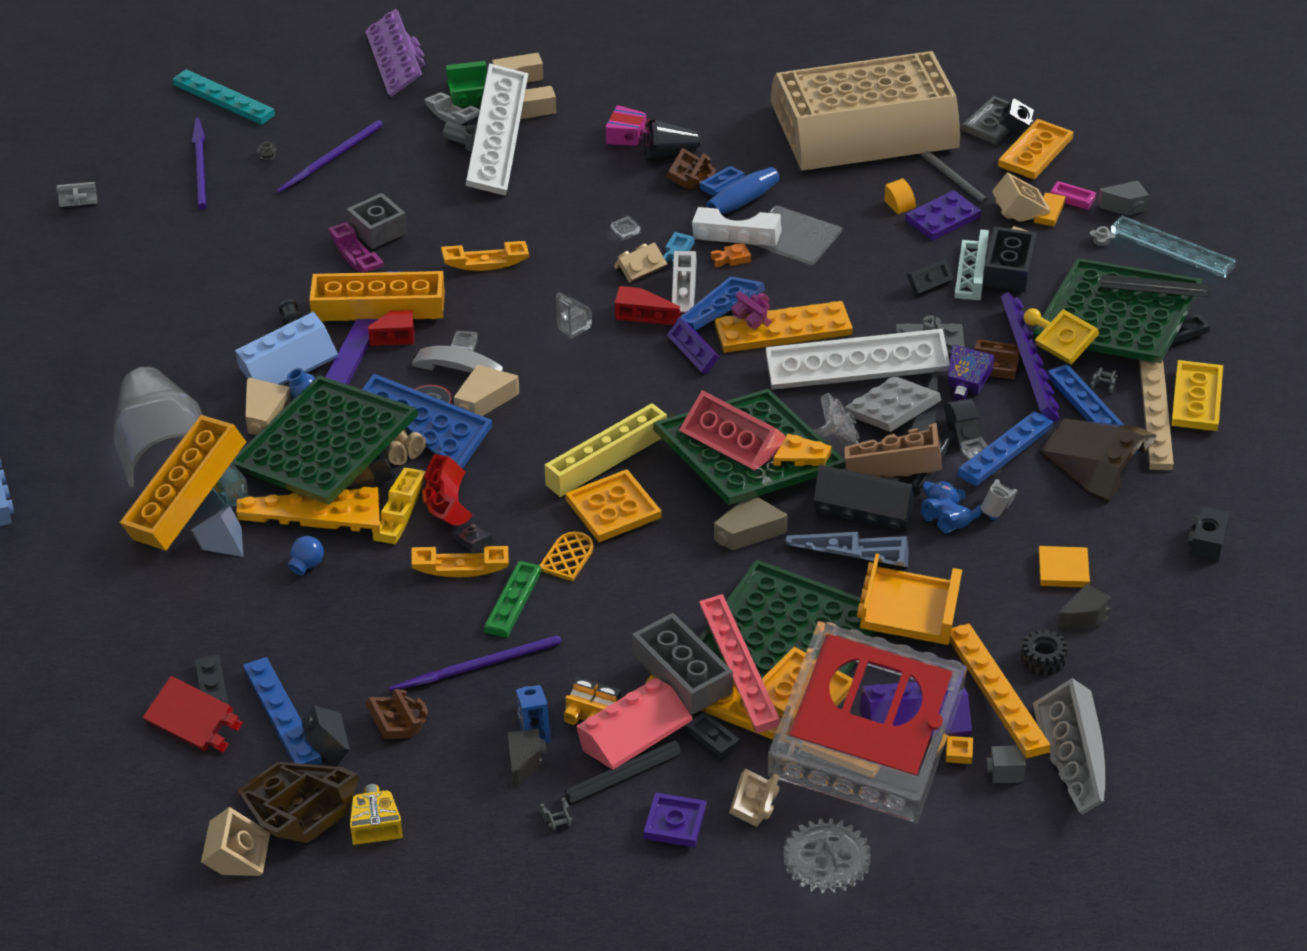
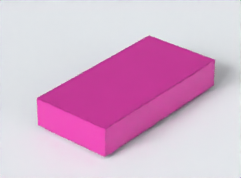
M1059 181L1050 191L1051 194L1066 196L1065 203L1087 210L1096 199V192Z

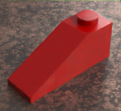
M619 286L615 300L616 320L675 325L680 317L679 305L642 288Z

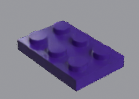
M953 190L906 213L905 220L933 241L980 218L981 210Z

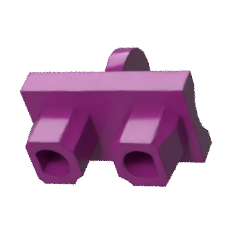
M741 291L735 295L737 302L731 308V311L736 318L740 320L748 313L749 316L745 318V321L753 330L761 324L768 327L772 323L767 318V310H769L770 305L768 304L769 297L766 294L760 293L757 296L754 294L751 296V299Z

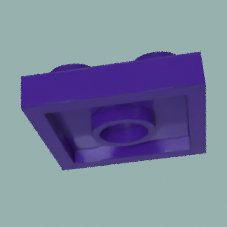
M655 792L644 829V839L696 847L707 808V801Z

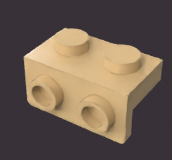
M654 242L648 246L647 244H642L634 252L629 253V251L622 253L618 256L614 267L616 270L621 268L627 280L631 283L665 268L667 262Z
M745 768L741 773L729 813L756 827L763 819L767 820L774 808L771 802L779 791V786L777 785L779 775L774 773L767 780Z

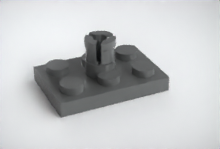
M933 315L924 317L923 324H896V333L943 329L949 359H951L953 344L965 347L962 324H941L938 317L934 321Z

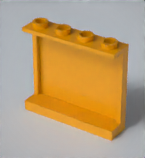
M876 554L874 563L869 562L858 607L857 618H861L860 628L948 645L962 570L953 568L951 580L877 567L879 554Z

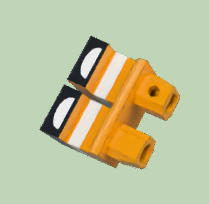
M576 677L570 696L567 695L565 697L564 721L574 725L577 724L579 719L586 720L594 716L608 705L620 700L621 690L603 684L598 686L597 682Z

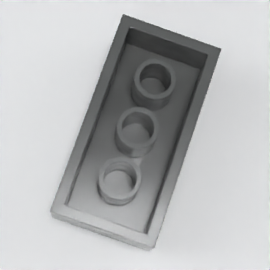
M674 613L632 634L633 656L655 678L672 686L691 715L733 693V671Z

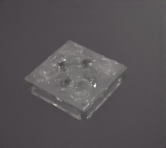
M829 393L821 396L826 424L813 431L823 440L835 435L845 447L858 444L860 437L854 427L856 421L850 412H846L841 402L837 398L834 399Z

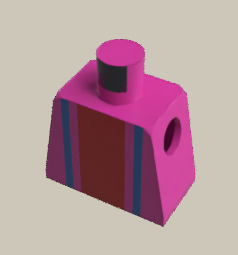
M617 105L605 127L606 144L639 145L643 133H647L648 127H644L646 114Z

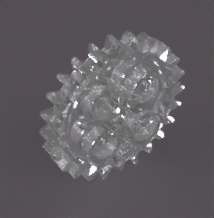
M819 818L817 825L810 820L808 821V828L799 825V832L792 831L791 838L786 839L784 865H787V873H793V881L801 879V887L810 884L811 891H814L816 887H820L823 894L826 888H830L832 893L836 892V887L846 891L847 883L855 887L856 879L862 881L863 873H868L871 857L870 846H867V838H861L860 830L853 832L852 824L845 828L843 827L842 820L837 825L833 823L832 818L829 819L828 824H824L821 818Z

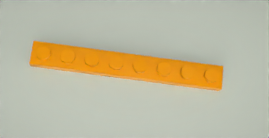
M966 624L951 628L949 642L1025 758L1050 753V743L971 625Z

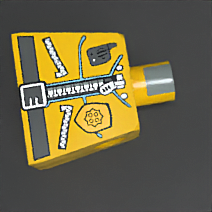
M369 784L364 787V794H357L353 797L350 823L353 845L403 838L401 818L390 791H379L377 785Z

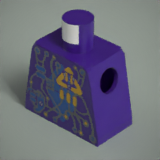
M953 344L948 373V386L955 389L953 393L955 399H966L968 392L973 394L980 393L994 368V355Z

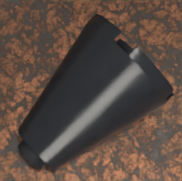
M649 118L645 122L644 127H648L647 133H643L642 146L644 155H648L646 159L652 160L678 155L682 148L689 152H694L697 147H700V135L694 130Z

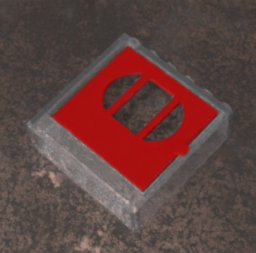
M818 621L768 752V776L771 777L775 773L779 775L780 780L918 823L964 690L967 666L962 665L956 660L948 661L938 658L929 652L922 653L912 650V648L906 645L892 644L880 637H869L857 630H846L837 627L836 624L831 622L824 623ZM854 661L859 662L843 708L839 709L834 704L830 695L832 677L842 666ZM867 665L901 675L883 724L850 714ZM909 678L914 679L922 692L920 710L910 721L899 726H893ZM949 690V691H948V694H947V697H946V700H945V703H944V706H943V709H942V712H941V714L939 715V711H940V708H941V705H942L944 696H945V694H946V691ZM935 730L920 775L918 777L917 774L922 763L928 742L930 740L932 731Z

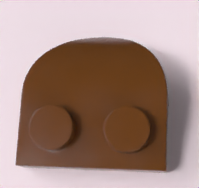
M682 148L666 177L684 188L698 189L700 188V182L715 174L716 168L712 167L710 164L711 159L703 153L701 158Z
M394 689L391 697H369L366 706L383 738L399 739L411 738L422 729L428 715L425 703L420 698H417L415 701L406 696L407 692L404 690Z

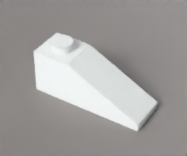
M674 251L672 303L680 306V313H686L694 306L696 251Z

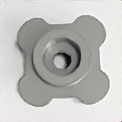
M1105 226L1090 231V236L1094 237V243L1099 246L1109 245L1110 241L1115 239V233H1111Z

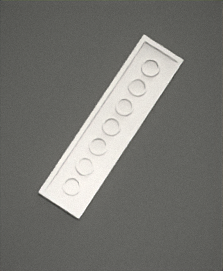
M489 63L465 186L506 196L528 73Z
M943 329L766 347V358L772 390L949 371L950 366Z

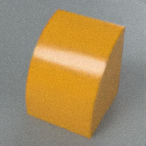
M903 178L885 185V202L898 215L916 208L912 189Z

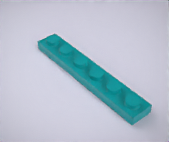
M184 70L173 78L174 86L262 125L275 116L274 108L189 70Z

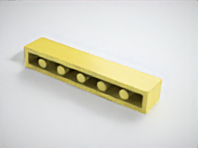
M651 403L546 463V486L559 497H562L565 493L574 490L655 443L661 437L653 430L654 422L667 419V414Z

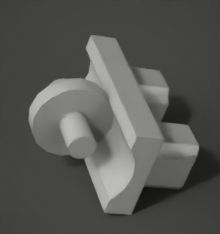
M95 182L57 185L59 207L97 204Z

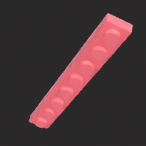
M723 594L699 601L703 615L723 660L733 671V682L756 734L780 727V718Z

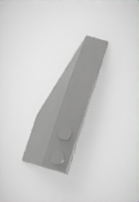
M1071 678L1035 701L1033 707L1037 725L1050 743L1049 758L1058 768L1059 776L1066 783L1068 792L1081 814H1085L1104 802V749L1091 690Z

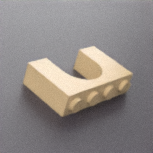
M539 53L492 60L494 65L528 73L527 82L543 80V63ZM552 86L525 89L520 119L557 113L556 96Z

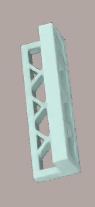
M980 230L979 241L962 240L955 298L981 300L989 230ZM966 248H973L978 250L971 253ZM971 260L975 264L969 266L965 262ZM969 273L973 277L970 279H966L964 275ZM965 287H968V288H970L973 292L960 291V290L963 289V288H965Z

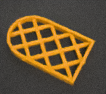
M568 532L561 535L541 562V571L574 581L592 554V539L581 532ZM569 537H575V538H576L575 540H571V541H568V540H567V538H569ZM587 540L590 544L583 546L581 542ZM578 543L580 547L572 549L570 545ZM567 546L568 550L561 552L559 547ZM582 550L584 555L576 557L574 552ZM571 554L573 558L565 560L563 555ZM559 556L561 561L553 563L551 558ZM575 561L576 566L568 567L567 563ZM563 564L565 569L557 571L555 566Z

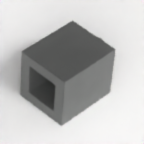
M991 747L990 757H986V772L991 773L992 782H1024L1026 763L1019 747Z

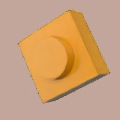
M947 736L946 762L972 764L973 738Z

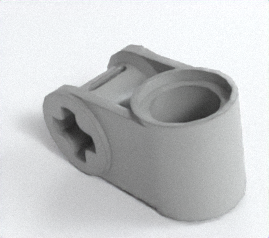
M996 479L980 507L981 510L989 516L999 517L1011 505L1017 490L1007 488L1000 484V480Z

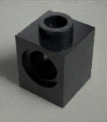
M1013 98L1002 109L999 124L1019 135L1032 125L1034 110Z

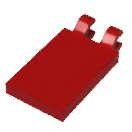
M170 676L143 716L146 722L203 751H206L210 745L223 753L229 743L224 741V737L217 734L223 724L235 731H238L243 724L242 721L238 720L239 717L231 713L233 708L230 705L173 676Z

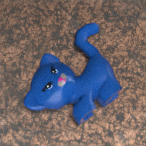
M926 481L923 483V490L927 495V499L921 505V515L926 521L938 520L937 525L945 534L955 529L964 528L981 514H986L981 510V505H978L972 511L967 507L958 505L965 498V491L957 489L949 482L939 481L932 483ZM987 515L991 520L997 519V517Z

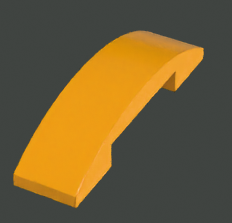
M525 241L504 242V249L464 252L462 245L441 247L444 263L464 270L484 271L500 269L529 258Z
M508 546L484 547V553L436 554V547H412V568L437 576H480L509 566Z

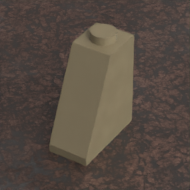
M758 497L741 501L714 523V540L733 551L785 534L787 532L788 515Z

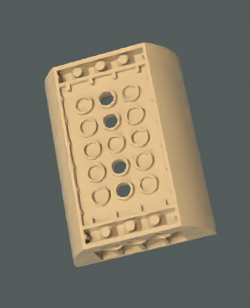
M933 51L780 72L774 76L771 104L801 171L919 154L927 151L933 152L960 148V125L956 94Z

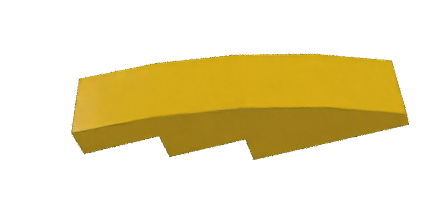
M403 468L389 490V500L381 511L380 533H373L374 541L391 544L398 542L420 495L426 471Z

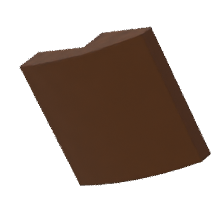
M977 339L975 350L994 355V368L989 376L1015 380L1020 358L1018 345Z

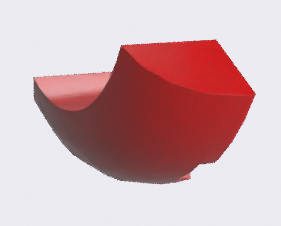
M434 454L424 476V479L427 481L426 488L422 490L424 503L428 506L429 512L436 518L447 524L462 525L473 516L458 501L460 483L466 472L449 456Z

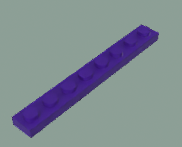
M1007 292L1001 296L1040 412L1055 423L1060 419L1057 412L1059 406L1052 397L1054 394L1053 389L1046 381L1049 377L1042 368L1044 363L1036 352L1038 351L1036 343L1031 338L1033 332L1024 321L1023 304L1018 297L1013 298Z

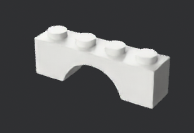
M698 207L692 221L693 237L697 240L776 246L782 232L781 215L760 212L751 219L734 221L723 217L719 209Z

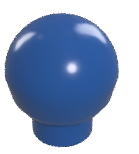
M301 368L292 370L287 375V380L290 383L291 398L294 400L315 377L305 373Z
M311 536L298 538L291 547V560L287 564L288 568L294 573L303 576L307 569L316 567L322 561L324 555L323 546L320 541Z

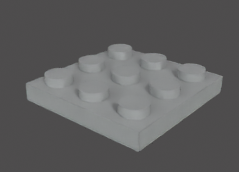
M891 377L880 386L872 388L870 392L862 397L854 399L852 403L845 406V411L848 416L891 432L940 402L941 397L939 392L899 377Z

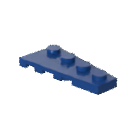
M730 276L679 318L685 320L694 330H697L730 311L737 302L735 295L739 291L751 299L752 295H758L765 291L764 283Z

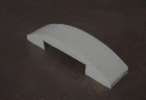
M441 92L424 99L428 108L446 123L450 121L461 125L479 117L480 109L473 106L462 109L453 105L451 97Z
M453 346L422 348L412 362L414 367L432 371L436 365L471 373L477 365L503 371V367L493 360L476 352Z

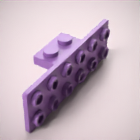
M396 9L388 12L378 22L370 25L366 30V34L388 95L392 97L422 75L420 69L425 66L422 58L424 54L419 48L420 43L414 36L410 37L405 31L399 12Z

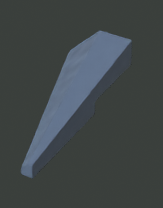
M858 532L786 536L787 545L874 561L875 555L879 554L878 562L908 567L909 549L907 536L859 539Z

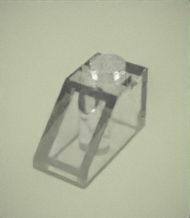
M560 292L556 294L558 329L573 338L592 327V313L588 306Z

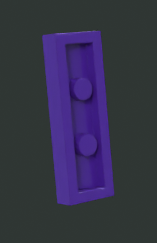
M679 318L667 334L691 362L705 374L709 372L720 358L700 335L681 318Z

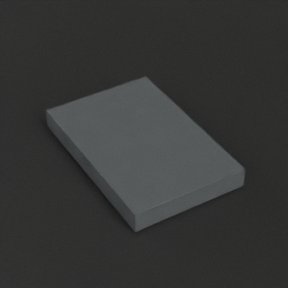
M993 96L962 124L961 131L997 144L1011 131L999 124L1002 109L1009 102Z

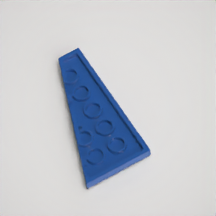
M376 374L372 375L362 389L417 408L419 415L405 430L409 434L413 432L420 433L426 439L425 447L433 454L449 456L462 469L493 426L492 420Z

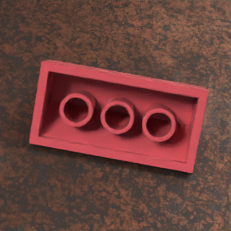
M703 390L679 431L753 470L758 469L772 459L786 437L777 428Z
M654 678L635 691L628 693L617 702L608 705L594 716L587 718L576 727L582 751L614 770L693 719L672 686L658 678Z

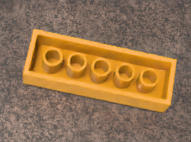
M443 271L313 274L310 292L311 313L314 312L321 322L380 319L390 311L413 310V319L443 318L445 297Z
M199 416L120 521L122 527L133 540L165 551L169 548L245 445L246 441L235 425L207 416Z

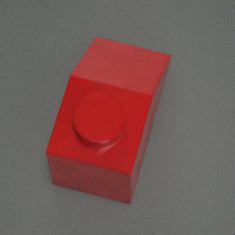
M413 310L390 311L369 325L370 346L414 344Z

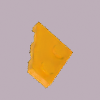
M787 434L774 456L773 465L781 466V461H794L795 466L825 465L831 454L832 446L819 441L808 440L798 435Z

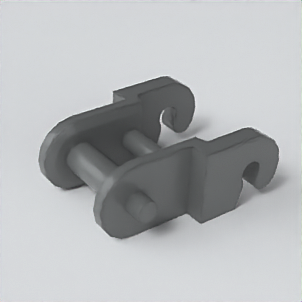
M1100 367L1099 371L1092 378L1090 389H1094L1095 384L1103 381L1109 383V393L1112 394L1118 377L1116 371L1108 373L1104 372L1103 368ZM1101 376L1109 377L1110 380H1109V379H1105V378H1101Z
M565 797L561 798L563 811L551 814L549 810L547 811L544 803L540 804L542 816L545 822L549 821L548 826L553 831L556 830V826L567 824L570 827L571 821H573V818L569 817V805ZM564 816V819L553 820L554 817Z

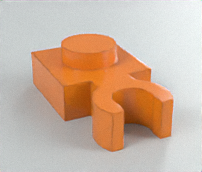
M744 243L724 247V251H712L711 260H714L715 267H721L725 263L735 266L751 262V254Z

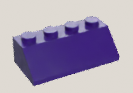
M950 679L939 711V715L943 718V724L939 729L932 731L930 738L972 734L969 699L961 679ZM917 682L907 683L893 726H899L910 721L920 710L922 692ZM899 683L863 686L859 708L862 717L883 724Z

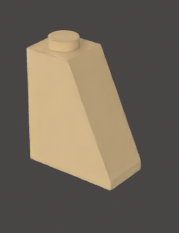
M477 365L454 396V405L483 416L519 394L518 375Z
M248 378L246 423L249 434L258 435L292 402L290 387Z

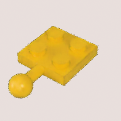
M1034 308L1028 309L1023 316L1027 325H1038L1044 329L1035 339L1036 345L1069 364H1072L1099 335L1098 328L1064 309L1052 322L1042 318L1041 313Z

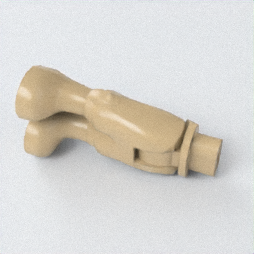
M404 429L385 448L386 457L391 463L402 465L407 461V455L411 459H415L423 452L426 446V439L417 432H413L408 436Z

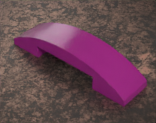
M348 222L328 228V232L336 247L355 270L365 273L384 266V262L375 252L370 253L357 239L356 231Z

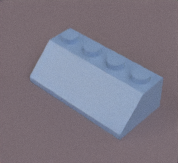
M314 312L235 350L238 366L247 379L254 378L279 385L289 382L287 375L296 368H301L307 373L338 357V353L325 326Z

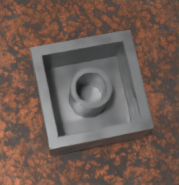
M383 193L347 208L348 223L356 231L357 237L371 249L407 233L405 212Z

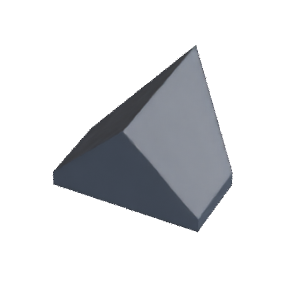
M230 506L190 529L201 550L244 557L242 528Z

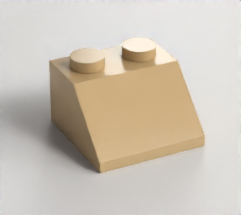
M1008 172L992 191L996 198L995 202L1002 209L1001 213L1010 220L1013 218L1022 222L1033 219L1034 216L1046 215L1051 212L1037 188Z
M229 807L210 820L201 863L221 875L260 876L264 870L270 833Z

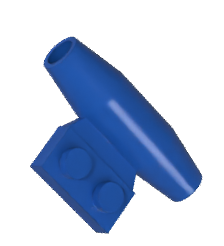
M729 166L700 182V190L714 196L707 202V208L719 209L722 215L737 210L762 196L779 181V174L775 168L769 167L745 176L744 172Z

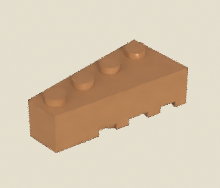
M937 424L928 425L929 429L919 431L918 428L908 430V435L900 437L895 436V434L888 435L878 443L873 439L844 447L846 469L880 477V475L885 477H908L917 473L942 470Z

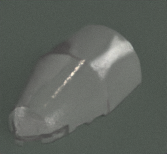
M149 366L134 369L123 379L115 418L114 441L130 487L135 486L133 480L134 467L146 450L152 445L168 438L184 437L199 416L203 415L198 403L160 370Z

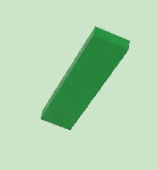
M518 561L484 626L485 633L508 638L542 572L540 565Z

